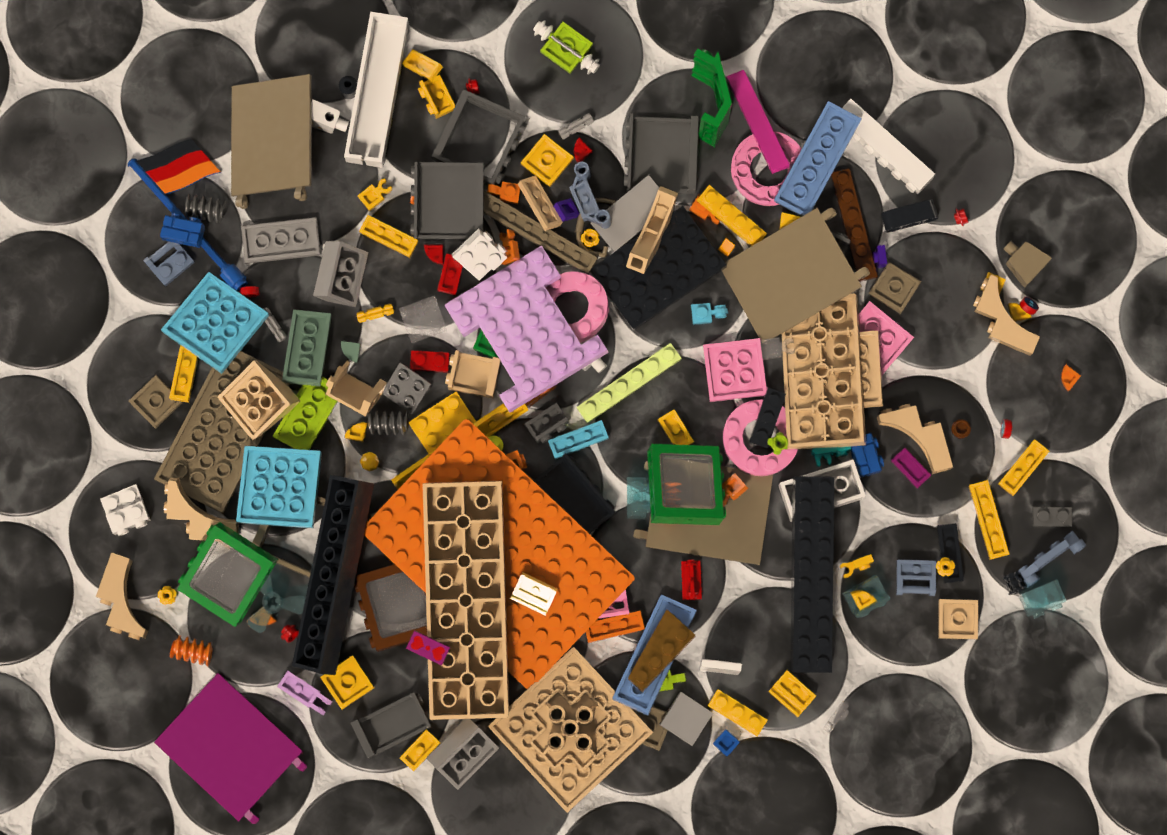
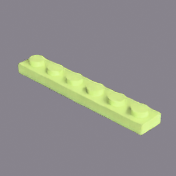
M670 343L576 408L588 424L679 362L682 358Z

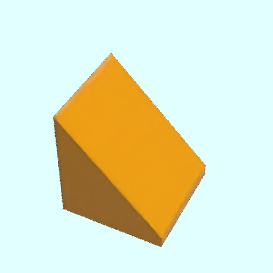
M725 238L718 250L728 257L735 248V244Z

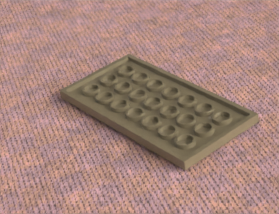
M242 351L238 353L222 374L212 367L154 480L164 485L168 483L170 478H179L183 490L188 497L222 514L241 480L244 447H258L265 432L253 441L217 397L254 360H257L281 381L283 377L282 371Z

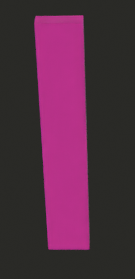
M741 70L728 75L726 78L771 173L774 174L789 168L790 164L745 71Z

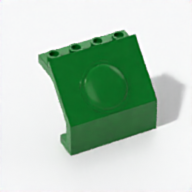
M697 48L694 54V67L691 76L713 89L718 108L715 118L707 113L703 114L698 139L715 147L729 123L732 102L719 52L713 57L709 51Z

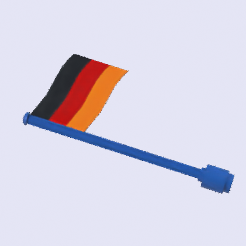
M192 139L176 143L156 155L140 160L133 158L128 162V167H131L166 208L171 213L182 215V219L187 218L166 194L185 189L205 177L221 173ZM202 237L201 247L220 267L222 272L220 277L227 285L239 292L240 288L248 284L246 276L235 264H227L205 238Z

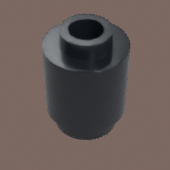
M345 76L339 81V89L344 98H355L357 81L352 76Z

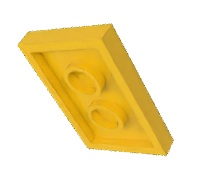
M454 392L409 421L408 424L429 454L437 449L464 419H468L472 423H475L476 420L458 393Z

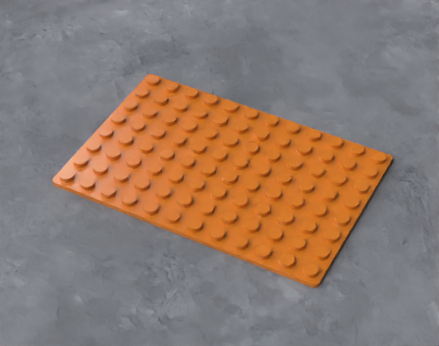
M464 419L366 523L364 535L426 593L423 483L503 481L508 672L528 689L553 667L634 581L635 577L470 420ZM522 572L558 589L546 615L510 599Z

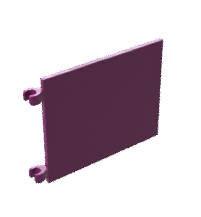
M219 673L214 676L154 742L237 821H240L245 816L252 824H256L259 818L250 809L292 763L302 772L307 768V765L298 758L303 751Z

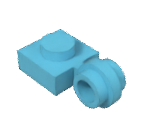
M710 303L692 304L693 325L712 323L711 315H715V318L718 319L726 318L728 314L726 305L714 306V310H711Z

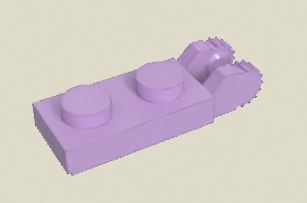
M289 671L286 672L277 686L308 708L311 707L322 715L325 714L324 709L313 704L316 698H320L327 705L332 703L331 700L320 694V691Z

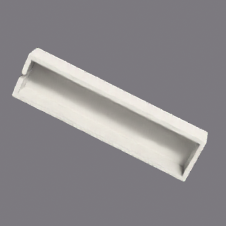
M370 12L344 154L346 162L363 165V161H365L367 166L384 167L409 28L407 17Z

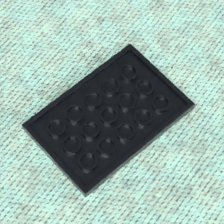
M684 206L672 213L670 223L662 235L659 248L644 274L626 267L630 252L638 237L593 266L590 272L601 283L610 300L634 331L718 274L727 265Z

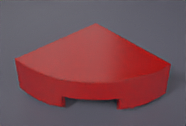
M580 138L577 139L574 146V158L577 163L583 162L592 153V150Z
M424 245L427 257L434 263L443 265V245Z

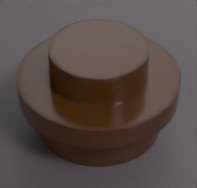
M959 419L952 424L951 431L956 438L963 439L970 434L971 427L966 420Z

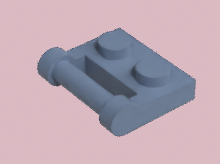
M169 241L149 258L146 257L143 260L165 287L195 263L180 244ZM173 247L177 250L158 267L154 265L157 260Z
M896 560V595L912 593L935 596L936 561ZM903 580L929 581V586H903Z

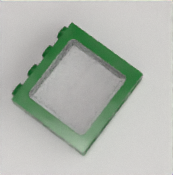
M651 444L647 450L651 523L720 525L726 517V508L723 507L725 490L722 489L724 473L720 468L723 457L722 453H719V446Z
M219 522L216 525H211L208 529L206 541H202L198 546L197 551L199 553L196 558L193 557L188 563L187 567H189V570L180 577L178 581L180 585L177 590L236 627L241 624L279 559Z

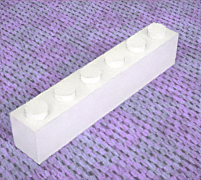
M852 99L842 107L846 111L862 118L851 139L855 142L859 141L869 155L873 154L878 158V163L884 168L888 167L892 171L891 174L897 180L901 179L910 192L919 194L934 178L935 173Z

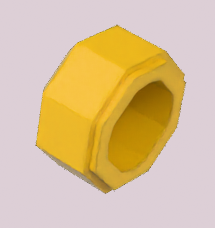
M372 452L363 454L360 460L362 468L369 472L376 470L380 463L377 455Z

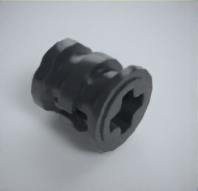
M1018 571L1003 577V580L1007 583L1006 588L1010 590L1009 596L1027 589L1026 586H1022L1023 581L1022 578H1019Z

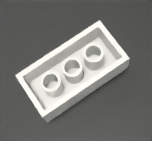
M854 460L803 475L834 477V508L862 500L866 496ZM793 479L779 483V489L790 522H792Z

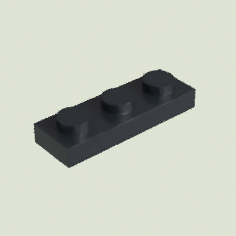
M767 387L749 440L750 443L768 448L767 441L772 437L786 393Z
M957 523L937 525L940 559L947 557L955 563L954 573L950 576H943L944 584L963 582Z

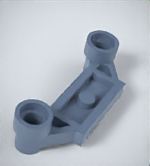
M578 162L574 167L576 177L573 186L569 188L584 222L588 220L607 229L611 226V216L608 211L600 210L588 184V180L591 177L588 164L586 162Z
M1072 531L1064 537L1065 540L1061 543L1059 540L1049 547L1050 551L1046 554L1041 552L1034 558L1035 562L1029 567L1025 565L1018 570L1024 579L1023 583L1027 588L1034 585L1040 580L1036 574L1037 571L1068 549L1073 554L1078 553L1086 546L1084 541L1079 539Z

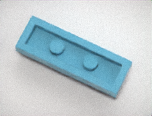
M601 420L550 439L548 443L554 458L557 459L565 453L568 455L607 440L609 437Z

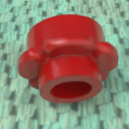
M469 78V83H466L467 91L479 94L477 79L471 80Z
M964 208L961 210L956 209L957 213L954 214L957 225L961 224L964 226V224L969 223Z
M286 625L281 631V639L286 640L288 643L292 642L299 633L296 625Z

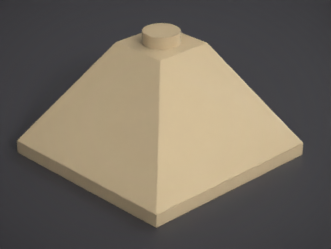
M254 360L217 397L253 441L287 415L300 402L289 386L257 360Z

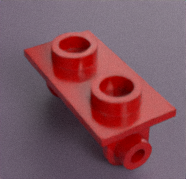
M681 561L683 600L702 599L700 561Z

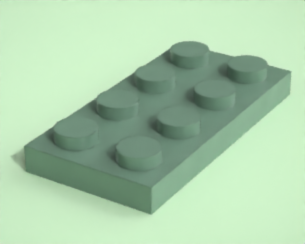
M293 310L282 377L284 383L321 387L332 318L331 313Z

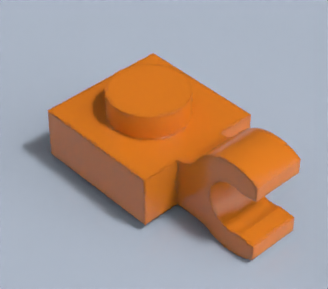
M502 182L501 187L488 184L487 192L491 195L500 196L499 200L505 203L518 204L520 187L518 184Z

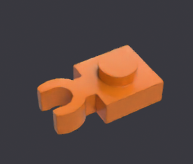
M699 193L689 211L704 220L709 216L713 223L719 224L720 221L696 201L701 195Z
M507 229V234L501 232L499 238L503 243L502 246L507 250L505 252L507 259L502 264L509 265L520 259L518 241H514V230Z
M736 473L722 484V488L725 490L723 507L728 503L730 497L734 501L748 489Z

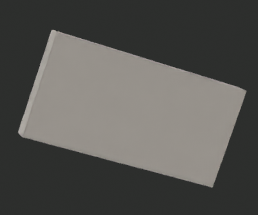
M649 175L606 210L611 216V226L604 229L593 222L590 223L613 252L620 249L637 235L646 223L659 190V186Z
M317 217L241 226L245 264L321 255Z

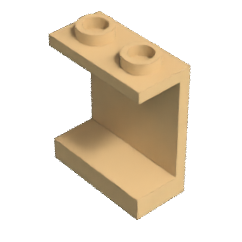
M346 361L343 366L337 368L334 377L331 376L328 379L326 395L366 416L382 396L387 382L380 379L374 388L347 374L350 362Z

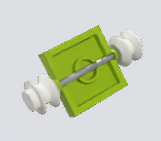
M546 20L543 22L539 21L533 29L535 31L534 36L541 35V41L549 39L540 50V53L571 74L581 62V70L584 68L588 69V75L591 72L594 74L600 66L598 63L599 59L593 60V54L586 55L593 46V43L564 22L560 24L554 33L552 32L553 25H545Z

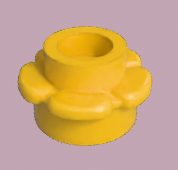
M586 229L584 234L581 235V241L587 247L596 246L599 243V233L593 229Z
M941 558L936 563L939 575L950 576L954 573L955 563L949 558Z
M164 586L162 590H159L158 598H160L159 601L162 604L167 605L175 602L177 596L175 589H172L170 586Z

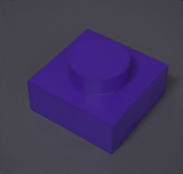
M571 198L556 202L554 205L562 222L577 218L580 214Z
M885 245L877 246L876 252H873L874 263H877L878 268H885L887 265Z

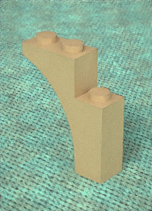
M660 186L646 223L630 252L626 265L627 268L642 274L645 273L659 248L662 235L670 223L678 196L677 192Z
M990 275L988 279L984 278L981 285L983 292L981 296L977 295L973 306L976 307L974 312L995 320V323L991 322L987 332L990 333L988 338L1031 356L1040 336L1019 326L1006 312L998 292V277Z
M905 404L900 406L899 410L892 411V409H886L878 415L879 425L893 427L906 433L921 447L929 462L932 474L953 468L941 423L935 424V421L925 423L924 427H922L916 405Z
M170 478L168 483H165V494H168L167 502L164 503V513H167V519L190 520L186 525V534H189V539L206 540L208 537L206 533L210 526L216 525L219 522L238 533L239 523L236 520L213 516L196 506L183 490L179 478Z
M111 553L96 597L101 599L100 603L108 606L114 603L106 625L111 627L110 631L121 634L124 631L129 633L128 637L140 640V637L146 639L148 631L134 617L127 598V579L133 561Z

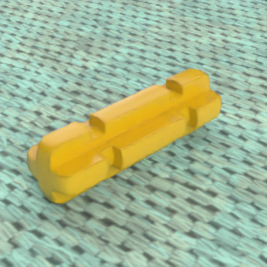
M386 304L384 307L371 308L366 312H357L356 315L358 322L362 323L367 319L373 320L384 317L385 314L387 316L394 314L392 304Z

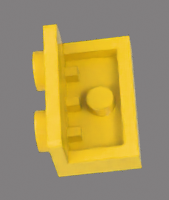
M440 75L436 76L433 82L429 80L425 82L423 80L419 81L420 88H418L422 99L426 98L428 102L426 107L430 115L434 114L437 119L454 110L455 104Z

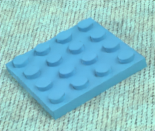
M208 272L163 326L161 331L222 374L268 318L269 314Z
M245 446L236 522L314 528L322 452Z

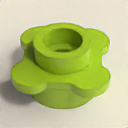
M778 432L775 437L769 438L767 441L768 445L773 448L775 455H779L782 450L788 449V440L781 432Z

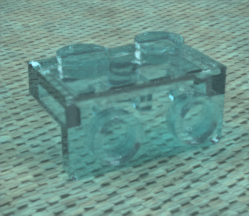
M876 574L842 593L851 612L857 618L867 616L871 610L884 606L891 599L885 592ZM864 590L874 596L877 601L859 610L850 592Z

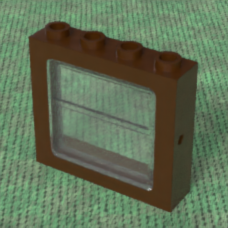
M395 564L355 577L354 588L356 593L360 592L361 600H358L361 612L365 611L367 618L364 619L366 629H370L372 637H369L372 649L376 648V651L379 652L409 643L414 631L427 636L426 593Z

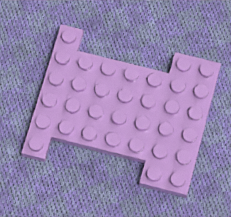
M542 246L445 304L446 309L463 337L481 328L513 380L515 386L499 395L509 413L609 353L598 335L582 345L580 344L546 289L547 286L562 277Z

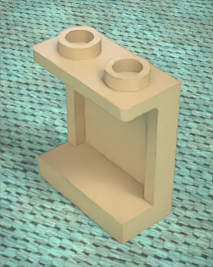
M459 350L455 351V355L451 354L449 365L452 366L451 373H447L445 384H448V389L494 399L501 366L500 359L461 353Z

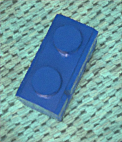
M172 213L171 216L165 215L160 233L162 240L200 248L205 226L201 223L200 219L190 217L189 220L182 219V215Z
M871 433L866 434V445L851 446V454L859 478L880 473L882 471L881 467H884L882 456H878L876 451L879 448L877 439L872 437Z

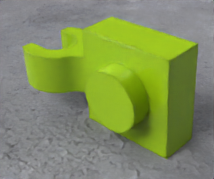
M669 670L659 692L673 690V683L686 682L685 673L671 675Z

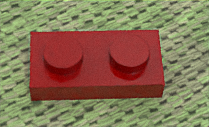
M446 254L437 290L438 292L457 295L463 266L451 254Z
M411 350L410 369L413 371L448 373L450 353Z

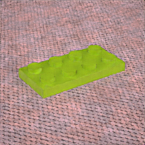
M322 377L321 387L302 385L296 395L300 402L283 417L272 436L273 438L293 449H311L338 401L326 395L328 389L326 386L328 380Z

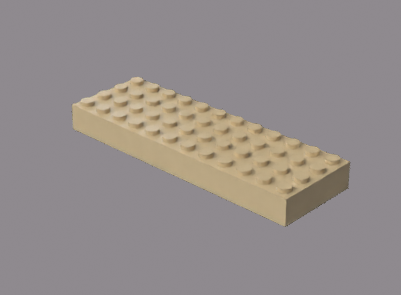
M503 481L423 483L427 636L450 647L442 665L428 659L430 720L508 718L509 684Z

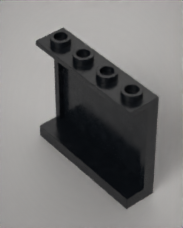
M565 453L561 459L533 481L591 534L615 513L613 510L614 506L608 499L605 500L602 497V492L598 486L591 484L587 473L579 470L575 459L572 456L568 457Z

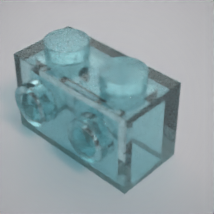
M627 477V519H646V513H650V502H646V494H650L649 483H646V477Z
M1058 580L1019 595L1027 617L1033 616L1034 619L1045 615L1044 611L1051 608L1052 611L1062 608V603L1066 602Z

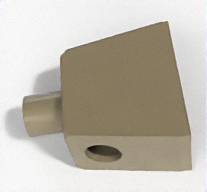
M1010 241L1004 248L1011 256L1006 265L1024 288L1052 259L1049 255L1028 242H1025L1019 248Z

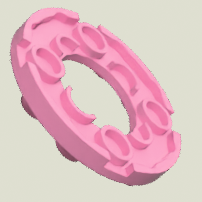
M774 131L790 164L789 168H787L788 175L802 149L788 135ZM752 134L739 144L733 155L731 175L734 185L742 196L755 204L763 206L780 205L774 202V199L785 179L775 186H763L753 179L750 172L753 158L762 153Z
M565 272L560 274L562 278L547 286L546 289L554 302L557 297L565 292L578 291L587 297L589 306L586 315L580 321L569 324L581 343L596 335L605 324L609 313L608 296L601 283L591 275L582 272Z
M752 400L737 407L728 417L723 430V446L729 460L741 471L754 476H769L782 471L792 462L798 449H784L779 455H775L772 452L769 455L760 456L751 453L746 448L742 437L743 431L750 422L757 419L763 400ZM782 406L775 426L787 438L786 412Z

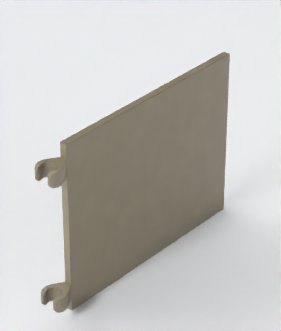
M307 74L232 86L231 196H237L235 201L236 207L241 209L248 208L246 195L296 188L294 198L299 199V201H305L307 199L305 187L311 186V75Z
M816 208L725 262L727 267L722 272L762 344L769 342L860 289L862 285L859 280L870 274L866 267L854 273L825 222L837 215L833 208L827 209L822 214Z
M660 456L661 484L667 482L682 484L676 487V489L681 490V493L676 494V497L681 498V501L676 502L677 505L681 506V508L714 509L711 464ZM648 461L644 464V470L648 471ZM720 466L721 471L724 473L722 484L736 473L748 487L734 501L731 497L728 499V503L724 506L726 508V517L720 525L651 523L650 514L648 532L636 529L633 537L645 539V547L760 565L773 475L754 476L737 468Z

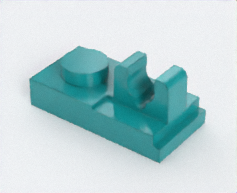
M851 446L812 448L811 455L814 456L817 467L821 466L820 460L822 457L830 465L832 462L831 456L836 455L837 458L847 456V453L851 451Z

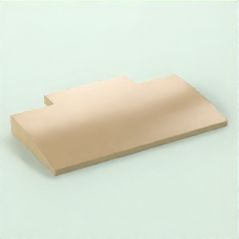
M854 293L849 294L782 333L788 449L866 445L864 408L883 406L878 330L860 332L858 297Z

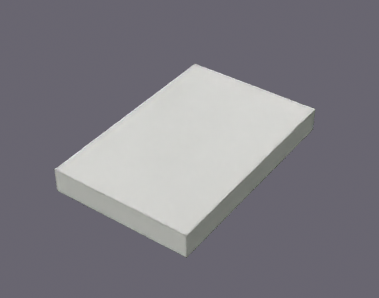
M703 659L700 663L699 671L738 675L741 672L742 664Z

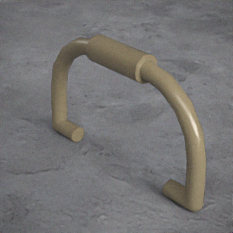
M595 198L597 203L613 205L616 202L615 200ZM579 214L575 229L579 247L594 256L605 258L608 247L604 246L602 253L588 249L581 241V233H583L585 222L581 214Z

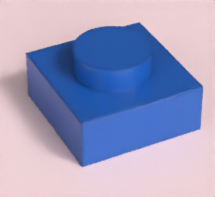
M725 729L713 742V745L727 757L740 742Z

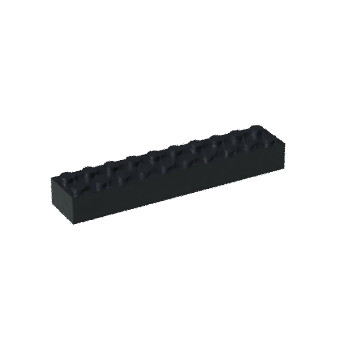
M330 475L292 662L293 667L319 674L336 675L374 483Z
M793 476L790 670L792 672L832 673L834 477Z

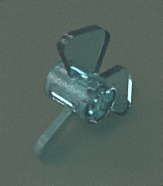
M270 574L260 590L264 595L262 598L263 607L248 618L247 624L256 632L263 633L267 628L271 613H278L283 608L296 614H302L305 597L299 595L282 598L279 594L273 592ZM274 596L276 598L275 602L278 604L276 607L274 605L269 607L268 602Z

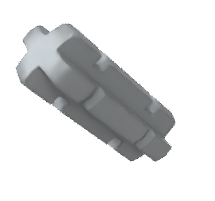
M588 113L582 119L579 118L568 124L567 127L564 126L559 129V135L562 139L569 137V134H574L585 128V125L589 126L592 124L594 119Z
M266 307L263 310L268 312L269 316L265 323L271 332L275 334L274 336L277 341L282 342L287 336Z

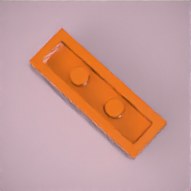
M641 611L595 621L586 631L588 643L645 630Z

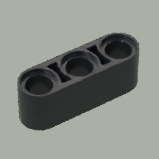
M933 199L881 213L886 232L917 226L939 218Z

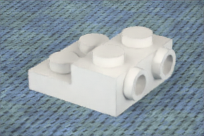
M478 228L452 253V256L473 276L480 280L491 269L494 271L507 259L505 253L507 250L500 243L496 244L493 241V237L487 231L483 232Z
M136 484L100 499L114 535H125L129 533V529L134 527L136 529L142 528L147 525L148 521H151Z

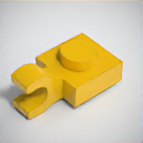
M870 554L849 563H842L839 566L840 568L847 567L849 569V573L844 574L843 578L850 577L855 569L859 568L860 571L870 568V564L874 560Z

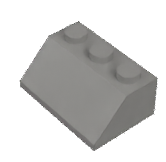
M326 241L313 296L328 302L356 307L368 252L341 241Z
M465 719L426 759L458 790L499 747L471 719Z

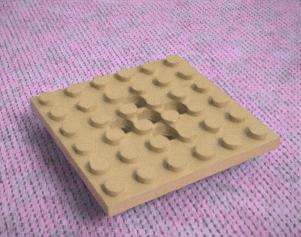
M575 647L568 651L538 682H535L509 706L508 718H496L488 726L567 813L653 734L652 730L630 707L612 699L615 694L613 688ZM556 709L562 711V717L558 720L553 719L551 716L552 712ZM581 711H588L590 718L586 721L579 718ZM566 725H575V732L567 734L565 732ZM559 737L561 745L556 748L552 747L550 744L552 738ZM581 738L588 739L589 745L587 748L582 749L578 746V741Z

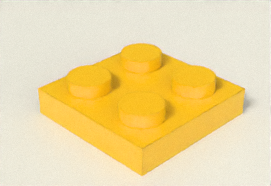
M544 134L522 160L521 165L551 187L574 157Z
M353 655L337 666L336 675L324 674L320 677L341 710L374 689V686Z

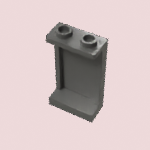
M412 692L398 701L351 722L368 759L424 732L426 729L432 728L430 723L433 720H430L428 711L424 712L422 708L424 701L420 694L416 695L415 692Z

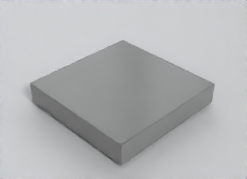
M679 692L659 725L690 746H693L713 713L684 693Z

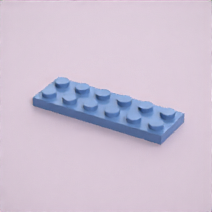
M828 101L777 193L774 202L800 216L811 212L862 118Z
M664 595L660 596L612 698L614 701L645 715H649L673 661L643 693L628 680L630 673L666 610L670 611L687 628L690 627L696 614V609Z

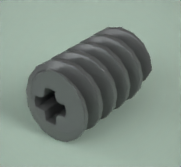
M190 193L185 203L186 217L190 218L193 214L194 218H199L200 216L201 220L204 221L208 217L209 222H213L215 219L216 223L222 221L227 208L226 200L223 205H220V199H217L216 203L213 204L211 197L208 202H205V196H202L201 200L198 201V196L195 195L191 199Z
M371 411L368 413V429L371 435H374L376 430L379 435H382L384 430L386 435H390L391 430H393L394 435H397L399 430L402 435L406 434L408 412H406L405 417L402 416L401 411L398 412L397 416L394 415L393 411H391L390 416H387L386 411H383L382 416L379 415L378 411L375 412L374 416H372Z

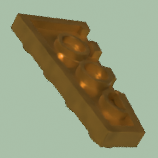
M666 610L630 673L628 680L643 693L696 635L670 611Z

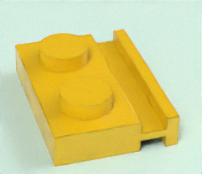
M786 671L768 691L797 718L816 697L812 691L789 671Z

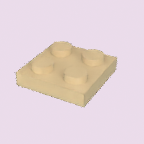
M939 599L938 639L977 640L978 600Z

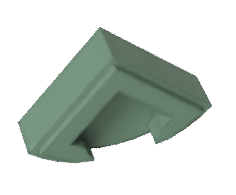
M341 341L344 355L350 361L358 363L360 343Z

